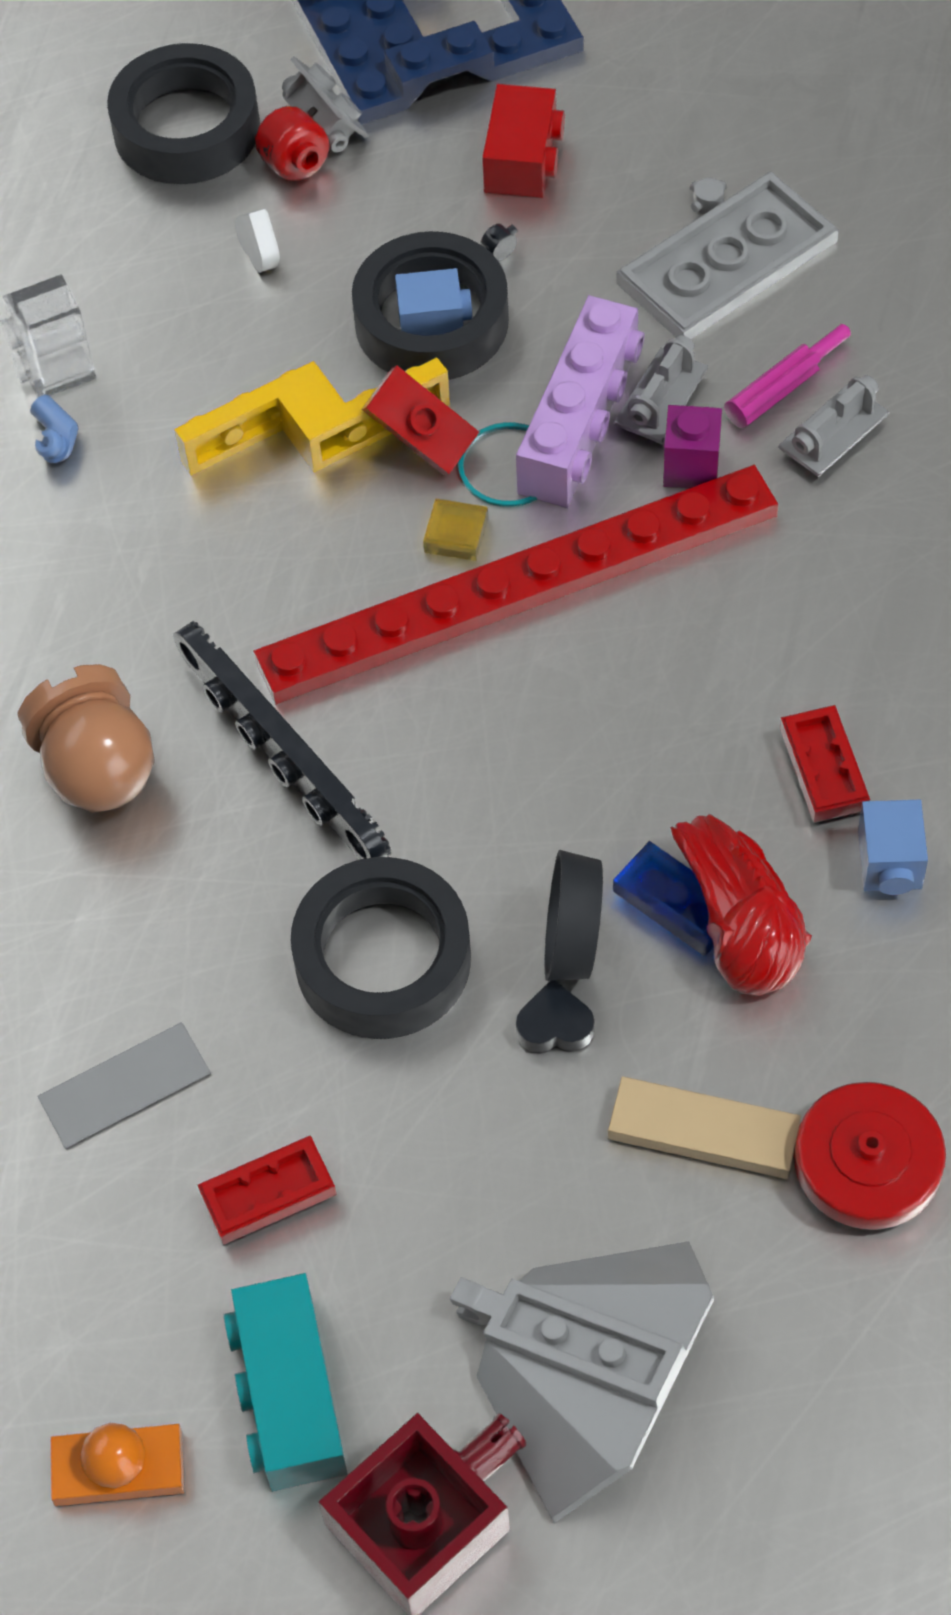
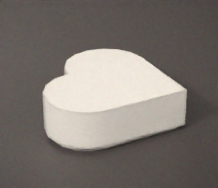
M262 209L237 216L235 220L237 237L244 252L249 255L254 268L260 273L277 268L280 263V253L268 211Z

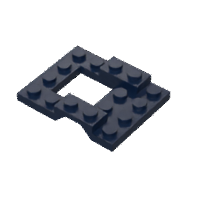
M292 0L332 77L336 81L339 90L361 111L362 114L357 119L361 125L408 110L431 82L464 71H469L493 82L584 52V37L562 0H501L513 21L512 23L481 32L474 20L425 37L420 32L403 0Z

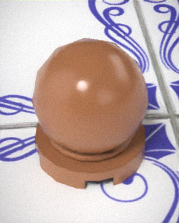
M101 664L80 665L74 667L77 677L65 680L54 687L51 686L48 679L43 681L25 697L17 712V717L22 725V735L33 751L40 753V762L47 783L64 803L91 813L121 808L133 800L144 790L155 759L150 732L131 710V695L116 670Z

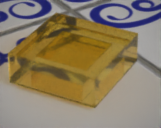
M435 498L423 539L424 552L477 561L488 521V507Z

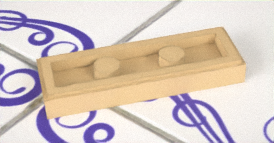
M622 1076L608 1128V1139L788 1179L801 1115Z

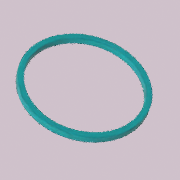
M503 422L487 426L479 430V434L469 448L479 438L488 433L503 429L527 431L529 425L517 422ZM469 448L458 461L459 475L462 483L473 496L483 502L495 506L514 507L537 500L533 496L511 501L485 496L477 491L466 478L463 465Z

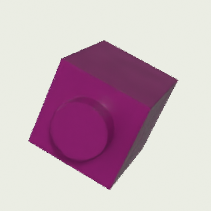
M668 405L663 487L689 489L718 477L722 408Z

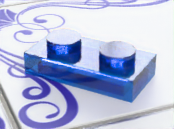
M649 840L613 879V892L705 957L713 949L714 945L712 938L706 930L709 912L700 883L693 870Z

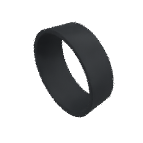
M559 850L557 853L551 882L544 956L546 981L589 979L592 974L598 944L603 892L602 861L599 859Z

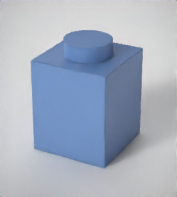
M457 268L395 275L401 331L415 335H440L461 328L463 321L473 318L470 289H460Z
M921 799L862 801L858 838L864 891H881L888 895H900L911 890L922 889L928 864Z

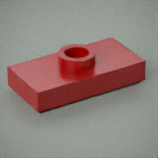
M397 365L390 369L361 409L443 475L450 474L479 434L476 428Z
M836 705L781 717L780 731L813 823L861 812L862 801H870L871 799Z
M311 1135L197 1185L223 1245L337 1195L335 1185Z

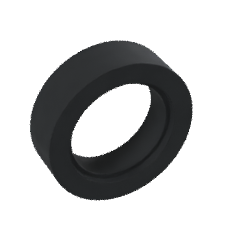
M181 43L150 50L133 59L118 73L108 93L107 108L116 149L122 160L132 170L148 179L168 184L205 182L222 176L237 167L251 153L256 144L255 137L260 126V118L253 78L241 61L219 48L204 44ZM196 89L209 91L221 96L231 106L228 115L218 126L200 135L187 138L158 136L148 132L138 123L142 110L150 102L162 95L179 90Z
M427 231L395 238L377 248L364 260L353 281L352 305L358 342L367 357L386 372H389L396 365L406 371L411 367L421 366L438 358L447 369L449 380L459 378L486 364L500 349L506 337L509 311L508 288L504 270L490 251L467 237L448 232ZM455 268L458 271L459 283L472 290L481 303L475 316L466 325L452 332L430 336L415 335L401 331L390 324L381 312L385 300L396 289V274Z
M373 857L344 864L323 876L310 888L300 902L293 918L290 938L291 951L301 992L307 1003L320 1018L338 1030L350 1035L370 1039H390L421 1031L442 1018L455 1005L466 986L471 967L469 924L465 908L459 896L447 881L433 870L416 862L394 857ZM374 904H395L419 913L432 925L440 941L436 958L430 968L412 984L389 992L363 991L341 981L328 967L324 959V950L332 930L344 917L353 911Z

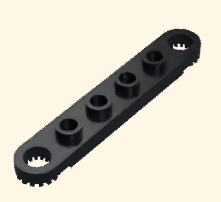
M192 621L174 632L173 638L179 652L189 667L204 683L203 690L211 704L221 713L226 709L237 720L235 725L243 740L253 750L259 746L270 758L268 762L273 773L285 787L288 788L293 784L304 796L302 797V802L313 820L320 826L328 823L359 859L389 857L392 851L389 846L390 843L388 839L383 837L385 834L382 830L376 832L375 829L379 826L377 822L373 823L372 816L370 814L367 815L366 810L361 809V807L356 808L355 797L222 648L215 649V643L208 642L210 636L208 633L205 634L204 628L199 626L197 622Z

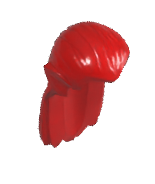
M711 814L707 816L699 815L691 824L688 822H678L675 828L670 827L673 839L692 868L702 888L709 912L706 930L713 941V957L717 969L728 985L739 993L757 996L787 986L801 969L806 946L810 943L812 935L806 931L800 909L788 896L783 882L766 860L762 848L740 830L735 832L729 825Z

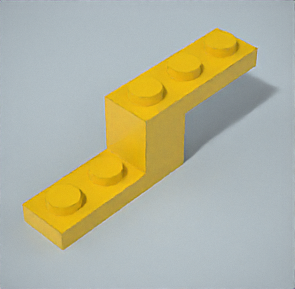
M438 358L421 366L411 367L405 371L447 406L450 405L448 371ZM314 361L295 370H289L279 378L251 392L242 393L232 401L204 415L195 416L185 424L174 429L180 461L190 476L282 430L314 473L391 435V433L361 410L377 387L365 390L354 399L345 403Z

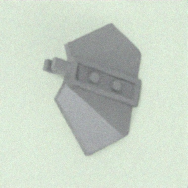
M689 1241L535 1267L520 1281L511 1278L504 1294L461 1277L449 1298L453 1305L459 1307L456 1311L459 1318L474 1324L487 1325L483 1332L486 1343L477 1378L496 1414L500 1413L510 1421L507 1428L510 1429L512 1426H515L524 1437L527 1445L522 1450H518L517 1454L554 1523L632 1470L706 1318L714 1298Z

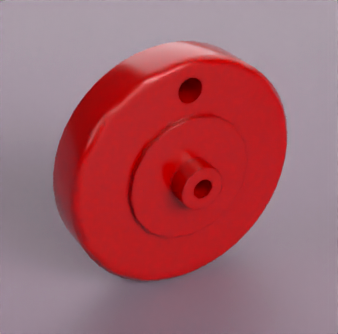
M877 1082L846 1084L821 1096L804 1115L799 1125L794 1150L797 1178L809 1200L821 1212L837 1222L854 1228L872 1230L895 1227L920 1214L936 1195L946 1162L944 1137L938 1122L928 1108L904 1090Z

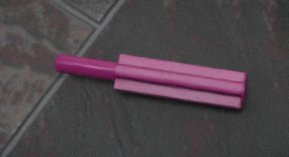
M840 324L810 348H808L807 344H802L724 404V410L729 420L738 428L743 429L819 371L820 368L817 364L824 356L851 336L850 328L847 325Z

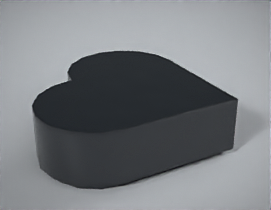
M550 980L521 1009L516 1019L518 1041L531 1052L541 1053L549 1051L555 1046L568 1051L580 1050L587 1046L594 1036L595 1020L592 1011L556 980Z

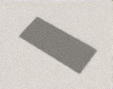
M181 1022L37 1097L66 1149L211 1074L184 1024Z

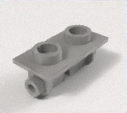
M293 56L290 60L298 68L299 72L295 76H290L284 80L282 84L284 100L290 106L299 107L310 116L318 110L312 118L325 130L329 138V150L333 152H340L348 145V137L354 131L367 139L370 135L357 120L362 114L361 111L344 94L340 93L337 96L332 88L337 83L332 76L319 64L314 63L310 68Z
M678 335L675 339L668 340L664 348L659 349L615 419V426L662 444L666 435L668 405L685 406L708 369V365L694 360V343L691 339Z
M864 375L862 378H852L845 387L778 445V448L817 477L821 476L889 415L888 410L875 402L876 393L879 391L877 382L869 375Z

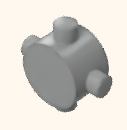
M704 178L698 182L694 181L690 186V190L694 192V203L691 204L692 210L706 214L724 202V190L727 188L726 183L723 180L719 181L714 178Z

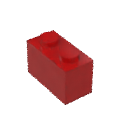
M497 84L482 156L484 193L543 198L547 178H555L557 172L558 147H553V141H562L564 133L565 111L556 110V89Z

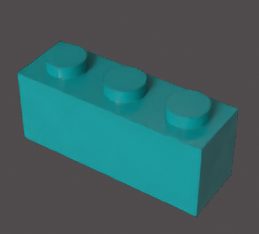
M306 1273L231 1289L235 1311L225 1313L223 1316L231 1352L243 1351L246 1371L235 1373V1381L242 1412L254 1410L258 1432L246 1435L253 1473L265 1471L272 1492L348 1475Z

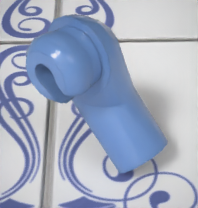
M42 395L33 402L30 409L31 414L46 428V430L41 432L44 436L42 442L36 439L35 448L37 453L47 462L59 463L66 460L72 454L78 433V424L49 395Z

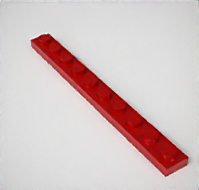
M754 464L253 650L255 662L275 705L775 518L778 514V502Z

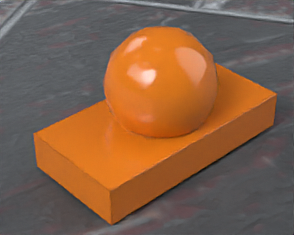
M110 1422L96 1427L89 1433L50 1436L51 1500L55 1506L185 1494L183 1443L180 1424L129 1428L123 1424Z

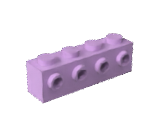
M588 295L517 451V494L526 497L533 496L537 500L568 508L578 484L585 482L592 462L593 449L596 443H601L606 435L611 408L614 402H620L626 387L629 367L632 362L636 363L643 348L645 334L638 331V308Z

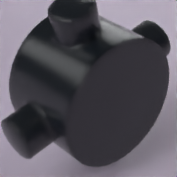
M495 224L484 233L481 245L490 251L498 261L504 260L516 247L517 238L514 235L518 230L513 224L508 228L502 224Z

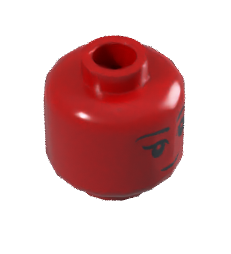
M284 106L275 109L262 121L255 137L256 150L261 159L277 175L288 181H301L311 177L322 167L329 152V138L325 130L299 107Z

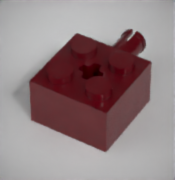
M417 1412L318 1502L325 1526L407 1615H420L510 1531L508 1507L485 1484V1481L527 1444L515 1426H512L510 1429L507 1428L510 1421L500 1413L458 1452L452 1449ZM410 1510L413 1514L419 1516L426 1511L427 1519L421 1523L414 1520L405 1523L403 1514Z

